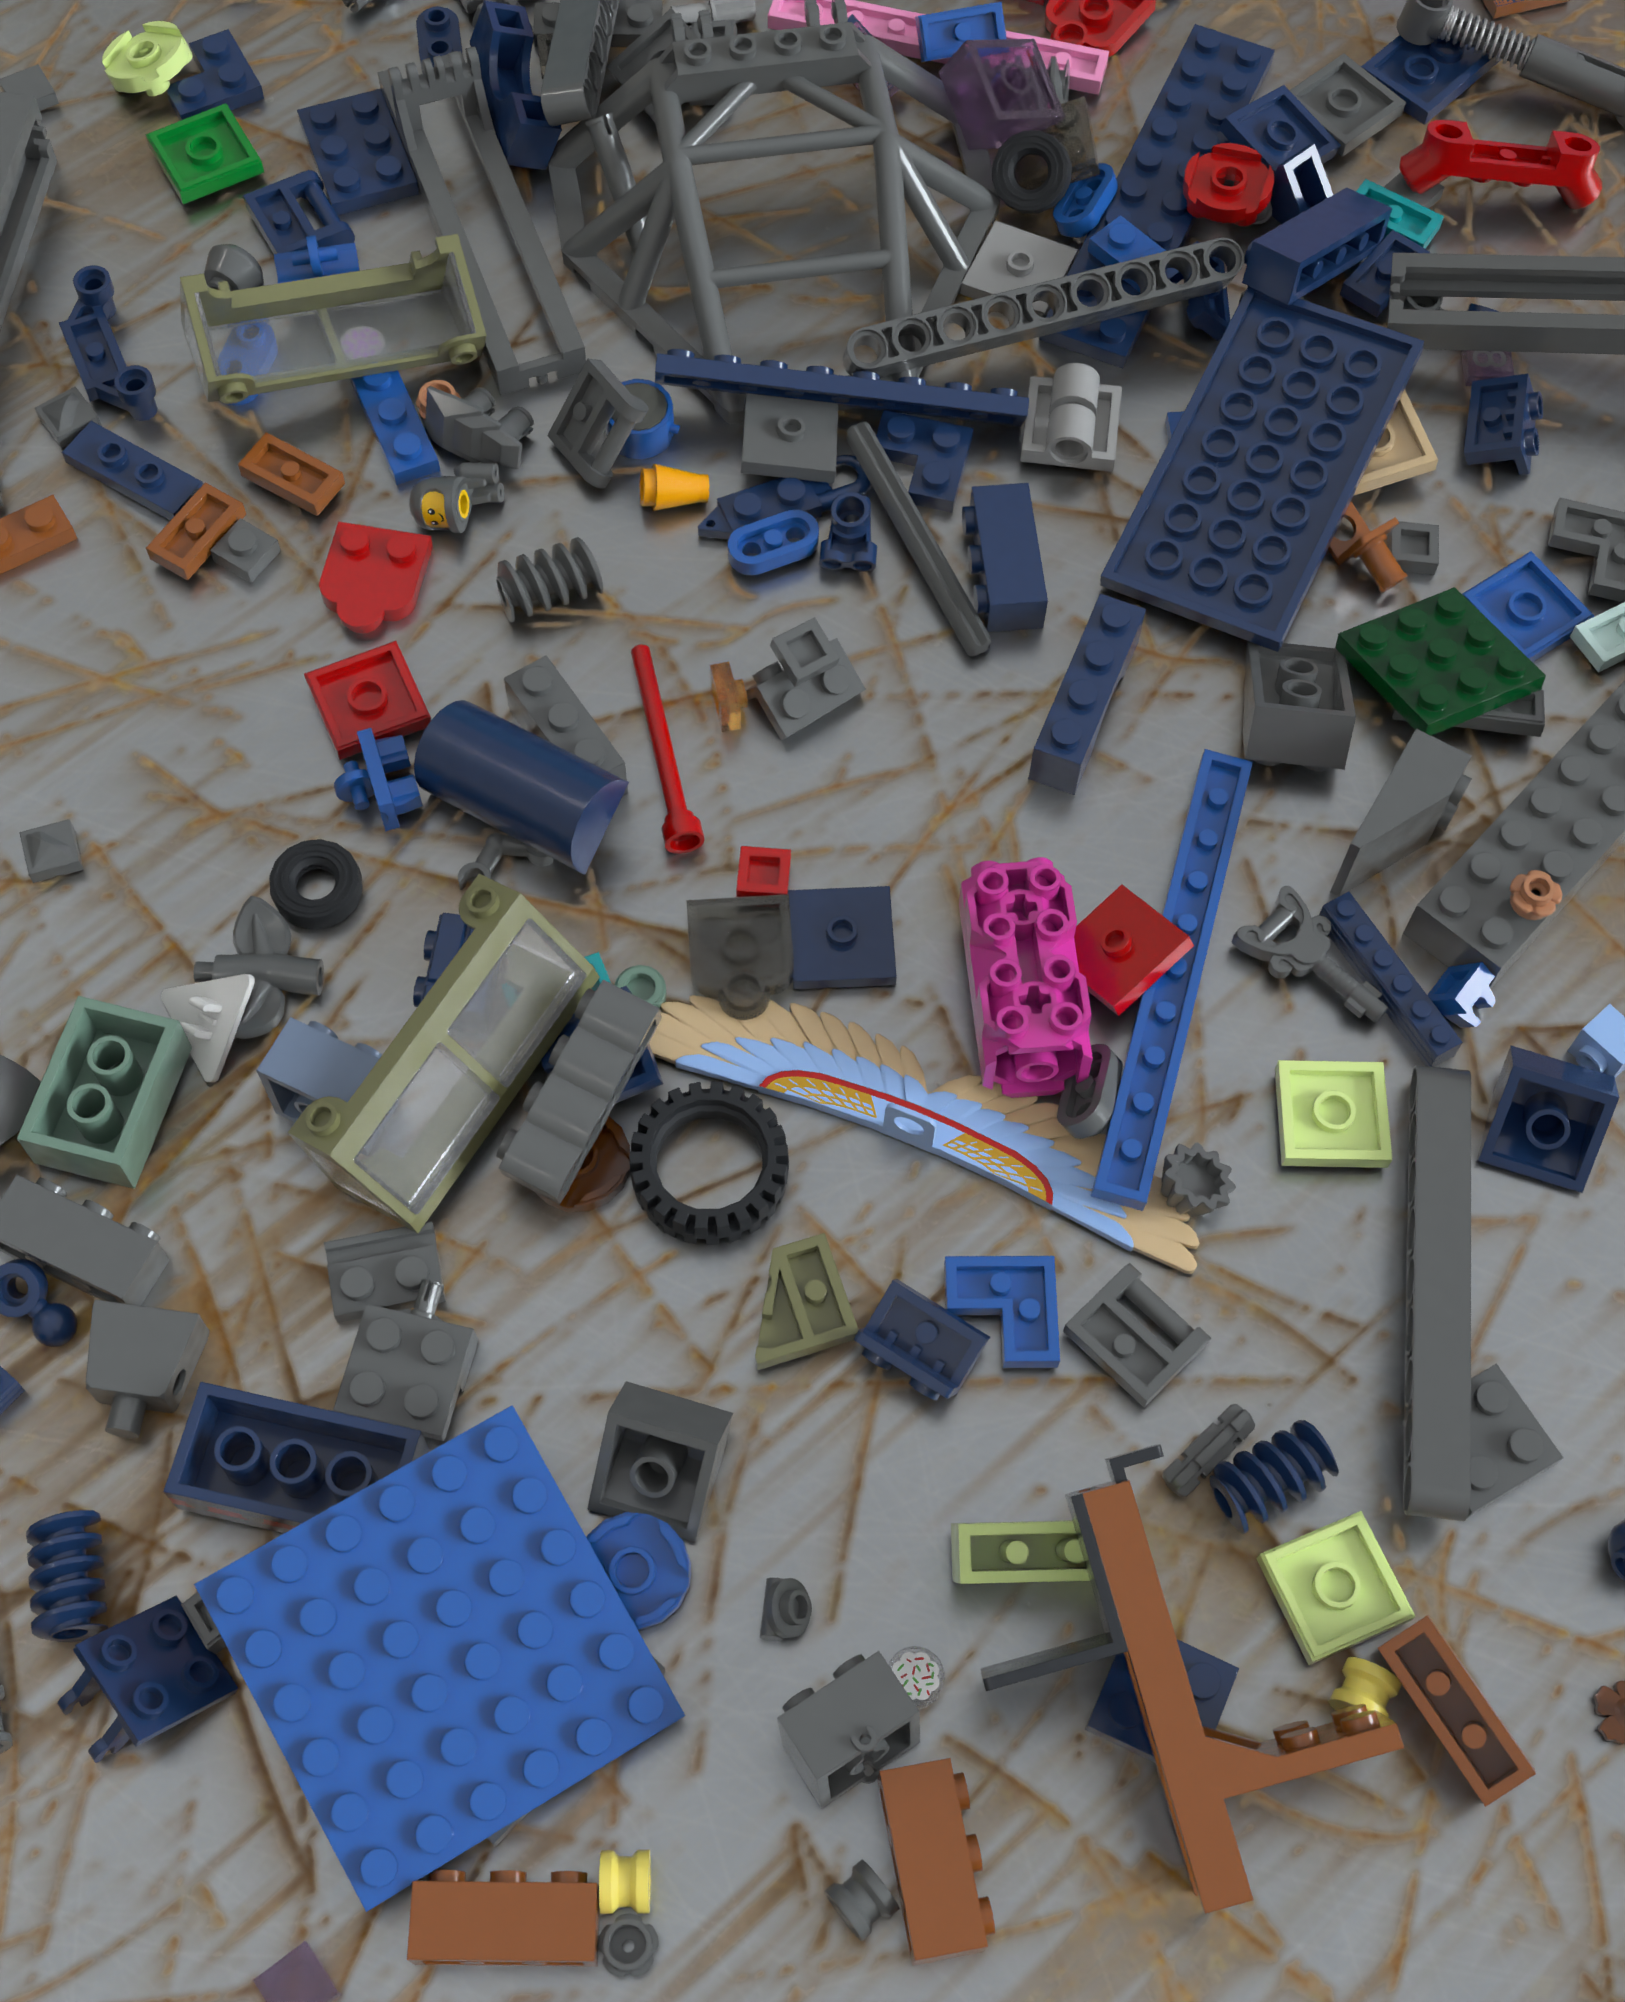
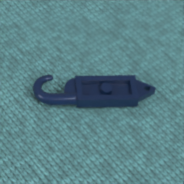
M839 455L836 457V466L846 465L855 469L858 473V478L855 482L832 489L827 482L781 477L717 498V507L698 525V535L729 539L732 532L739 527L788 510H802L817 519L822 517V512L831 510L832 503L838 495L846 492H855L865 496L872 484L856 456Z

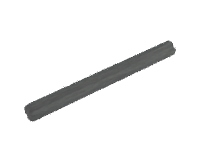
M860 422L857 425H852L847 430L846 440L966 653L970 656H976L986 652L990 648L991 643L988 631L870 424Z

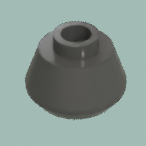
M233 244L215 245L210 249L204 270L205 280L210 288L218 290V282L228 281L230 291L264 286L261 266L246 250Z

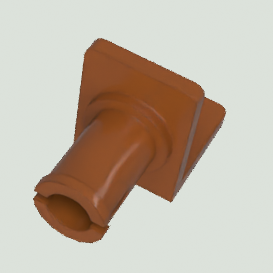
M1350 502L1343 517L1352 524L1353 536L1347 541L1339 540L1334 536L1328 551L1338 566L1353 557L1355 559L1360 558L1377 583L1380 592L1384 593L1408 577L1384 542L1388 539L1386 535L1399 522L1394 517L1370 531L1353 503Z

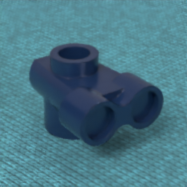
M855 492L840 494L831 506L832 521L828 539L821 542L819 565L830 570L852 568L863 572L872 571L876 568L877 545L871 542V501L867 496H862Z

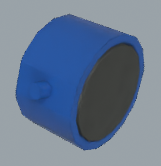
M632 379L623 381L621 383L632 395L643 400L649 410L643 421L635 424L619 454L627 458L641 460L655 457L669 447L674 434H678L680 430V425L674 424L673 403L670 394L662 385L651 380ZM616 409L605 428L606 436L619 415Z

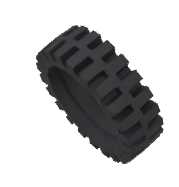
M711 1081L710 1089H702L701 1082L690 1083L689 1091L682 1093L679 1087L668 1092L667 1101L664 1102L658 1098L651 1105V1113L649 1115L645 1113L642 1115L638 1122V1131L633 1133L630 1152V1175L637 1201L642 1210L645 1209L647 1211L648 1218L656 1226L659 1224L663 1225L665 1233L676 1238L677 1234H681L684 1236L685 1242L697 1244L698 1238L706 1239L707 1245H719V1238L728 1237L729 1243L740 1240L742 1232L747 1230L749 1234H752L760 1228L761 1220L765 1219L768 1221L775 1213L776 1204L781 1203L785 1193L789 1170V1155L783 1127L778 1125L777 1116L770 1107L766 1110L764 1109L762 1099L755 1094H752L749 1098L746 1097L744 1088L733 1085L731 1090L728 1091L724 1090L723 1082ZM698 1119H724L741 1126L755 1139L762 1155V1171L754 1188L740 1201L720 1209H696L678 1202L663 1187L657 1173V1156L665 1139L679 1126Z

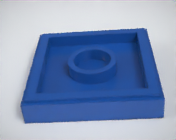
M1532 551L1462 594L1532 662L1569 640L1576 625L1595 617Z

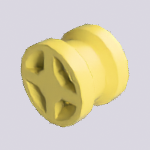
M1348 1657L1342 1669L1345 1676L1342 1687L1336 1688L1332 1692L1329 1699L1330 1706L1338 1710L1353 1705L1365 1704L1367 1711L1376 1710L1389 1717L1386 1706L1389 1699L1396 1697L1402 1685L1399 1679L1387 1669L1373 1662L1357 1657Z
M650 1849L637 1850L632 1856H619L614 1850H601L599 1866L600 1914H614L618 1908L631 1907L637 1914H650Z

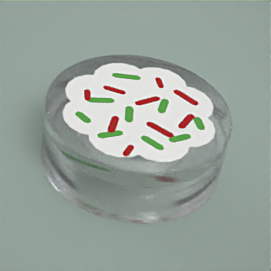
M918 1646L904 1648L892 1657L888 1665L917 1708L923 1709L933 1704L940 1696L945 1681V1672L940 1659L932 1651Z

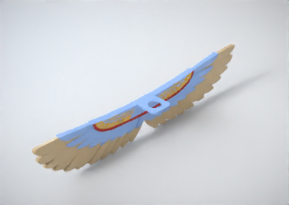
M723 992L720 993L721 1002L710 997L692 995L689 996L691 1005L681 1002H664L661 1004L662 1018L649 1044L654 1057L676 1065V1068L758 1090L759 1093L805 1105L874 1129L922 1150L941 1156L997 1182L1050 1211L1053 1210L1129 1252L1134 1250L1185 1274H1193L1197 1267L1194 1256L1186 1249H1197L1200 1244L1196 1232L1184 1223L1189 1221L1190 1215L1187 1212L1180 1215L1175 1207L1167 1205V1197L1161 1193V1178L1153 1175L1147 1204L1143 1211L1091 1197L1106 1135L1098 1134L1083 1139L1074 1138L1058 1122L1057 1111L1059 1105L1037 1103L1038 1096L1008 1097L1002 1094L1001 1084L994 1082L993 1089L991 1090L982 1085L981 1076L973 1075L948 1081L934 1091L928 1092L924 1072L915 1054L907 1047L901 1046L899 1053L893 1042L881 1034H876L874 1043L870 1035L855 1022H849L847 1029L841 1020L835 1016L821 1012L819 1017L813 1010L796 1003H790L791 1012H789L776 1002L760 995H755L754 1002L740 995Z

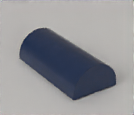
M465 700L455 701L435 715L419 741L414 760L415 779L421 789L582 874H586L629 784L628 781Z

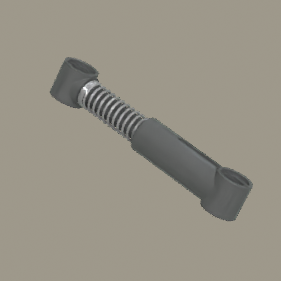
M1453 0L1406 1L1396 26L1398 33L1406 41L1416 45H1428L1437 40V38L1445 39L1446 42L1452 38L1454 39L1453 45L1457 41L1461 42L1460 48L1467 44V50H1470L1471 47L1475 48L1474 53L1482 50V56L1487 52L1489 53V59L1493 55L1496 56V62L1502 58L1503 65L1507 61L1511 62L1510 67L1517 64V70H1520L1519 76L1615 114L1617 121L1625 128V68L1541 34H1537L1531 41L1530 35L1523 38L1522 32L1516 36V30L1514 29L1509 33L1508 26L1501 30V24L1494 27V21L1487 24V18L1480 21V15L1473 18V13L1471 12L1466 16L1465 9L1461 11L1458 6L1454 7L1452 5Z

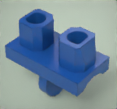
M316 235L306 236L308 247L306 250L274 254L278 283L360 271L355 243L319 248Z
M372 728L357 731L367 769H359L356 761L346 762L343 765L345 773L334 782L336 796L342 801L353 802L356 810H364L370 806L368 798L375 794L385 831L400 828L397 815L423 806L414 774L387 781L385 777L386 773L411 767L403 736L399 735L375 740Z

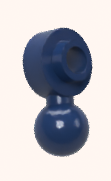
M14 1259L1 1265L0 1314L13 1318L28 1314L32 1318V1332L35 1338L45 1346L59 1347L68 1343L77 1331V1317L70 1307L62 1303H48L45 1300L48 1293V1281L44 1271L36 1263L27 1259ZM17 1277L26 1281L28 1285L27 1294L19 1292L16 1288L15 1282Z

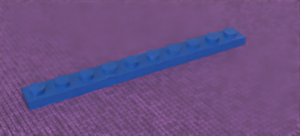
M1204 749L1162 911V915L1190 937L1194 947L1141 995L1091 1197L1143 1211L1147 1204L1252 768V761Z

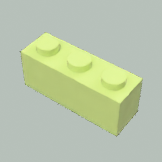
M1072 1520L951 1523L952 1578L955 1583L1090 1581Z

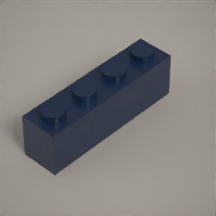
M1345 188L1261 237L1254 239L1248 246L1244 256V263L1247 266L1242 283L1289 305L1367 258L1383 241L1392 208L1352 189Z

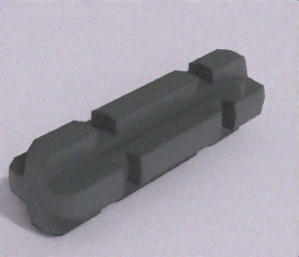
M1237 1404L1230 1405L1217 1418L1221 1422L1218 1426L1212 1423L1182 1452L1181 1455L1184 1457L1182 1461L1175 1459L1163 1471L1162 1478L1172 1492L1180 1497H1187L1200 1484L1197 1478L1200 1475L1202 1478H1206L1214 1470V1467L1236 1448L1233 1442L1235 1440L1242 1442L1254 1430L1255 1423L1247 1410Z

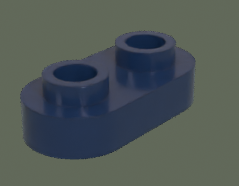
M439 6L424 10L416 20L419 57L423 74V59L430 58L434 67L433 57L447 55L454 51H461L463 55L457 15L452 10Z

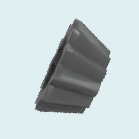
M1198 1142L1191 1149L1178 1144L1174 1154H1168L1164 1158L1161 1193L1167 1197V1205L1175 1207L1180 1215L1187 1212L1190 1216L1197 1217L1211 1213L1217 1208L1227 1206L1230 1203L1228 1194L1235 1190L1236 1185L1228 1178L1232 1168L1220 1163L1218 1152H1206Z

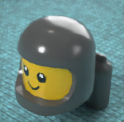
M464 462L454 468L455 476H429L420 479L413 486L409 498L410 513L414 521L420 527L427 530H449L453 533L464 532L472 505L503 502L504 486L502 483H497L499 480L498 465L496 463Z

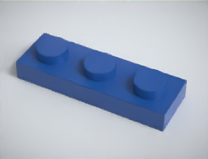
M399 371L350 378L396 485L441 471L437 455Z

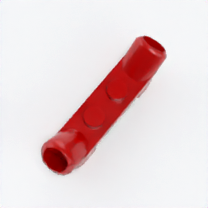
M1434 120L1427 125L1422 144L1402 156L1399 164L1406 183L1414 193L1419 194L1425 193L1450 176L1466 177L1479 183L1497 180L1512 182L1521 187H1530L1534 184L1555 186L1570 209H1582L1592 204L1602 190V181L1593 168L1600 152V146L1592 138L1573 132L1552 130L1547 146L1475 140L1471 136L1467 122Z

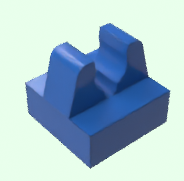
M1483 962L1450 966L1428 993V997L1444 1017L1460 1028L1477 1027L1481 1021L1473 1013L1472 1006L1475 1005L1478 1009L1493 1007L1495 997L1489 984L1495 976Z

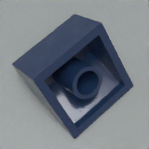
M1510 1045L1493 1092L1478 1161L1583 1193L1619 1100L1615 1077Z

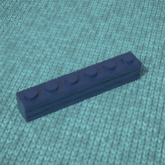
M1348 891L1324 904L1319 915L1326 917L1331 922V931L1328 936L1363 983L1365 981L1369 982L1382 993L1379 1000L1389 1007L1386 1014L1423 1064L1436 1067L1454 1057L1463 1042L1352 894Z

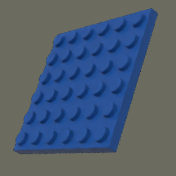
M513 1405L194 1584L366 1912L410 1886L412 1881H418L685 1716Z

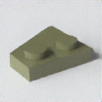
M825 1233L773 1248L758 1346L756 1347L755 1354L757 1370L854 1341L858 1327Z

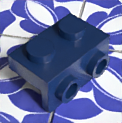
M898 1279L892 1280L866 1327L859 1329L854 1337L857 1343L865 1347L862 1352L865 1358L886 1370H891L894 1365L911 1376L910 1386L933 1400H938L940 1395L949 1399L958 1393L990 1339V1336Z

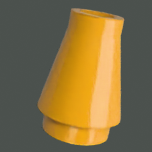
M653 463L652 468H641L639 482L641 506H650L653 511L693 503H707L709 499L708 474H696Z

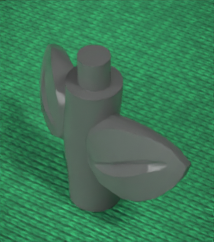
M250 896L243 904L235 922L233 944L238 954L216 955L214 962L196 961L194 965L195 982H204L240 974H250L254 977L255 984L235 1034V1038L240 1039L264 1035L278 1026L284 1015L285 996L282 990L308 995H321L324 983L322 959L287 955L292 936L287 922L273 906L262 898Z

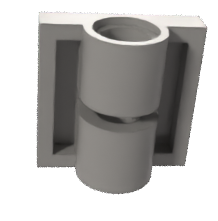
M1069 363L1059 367L1053 379L1030 376L1028 391L1029 408L1024 425L1020 461L1113 472L1122 386L1100 384L1098 372L1091 366L1082 363Z

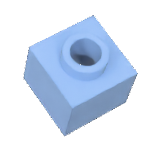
M1611 1004L1607 1005L1580 1031L1567 1051L1575 1057L1579 1066L1616 1078L1625 1070V1017Z

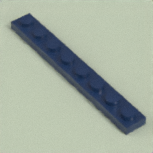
M670 349L667 351V354L657 353L655 383L661 385L837 403L838 406L887 410L897 413L1021 427L1028 416L1029 398L1020 397L1016 390L1009 388H992L990 393L972 391L971 385L960 382L945 383L944 387L927 386L924 379L917 377H901L898 379V382L880 380L879 374L868 371H856L852 373V376L835 375L833 369L825 366H808L806 371L788 369L786 363L776 360H763L760 362V366L742 364L739 357L724 354L715 355L713 360L695 358V353L683 349Z

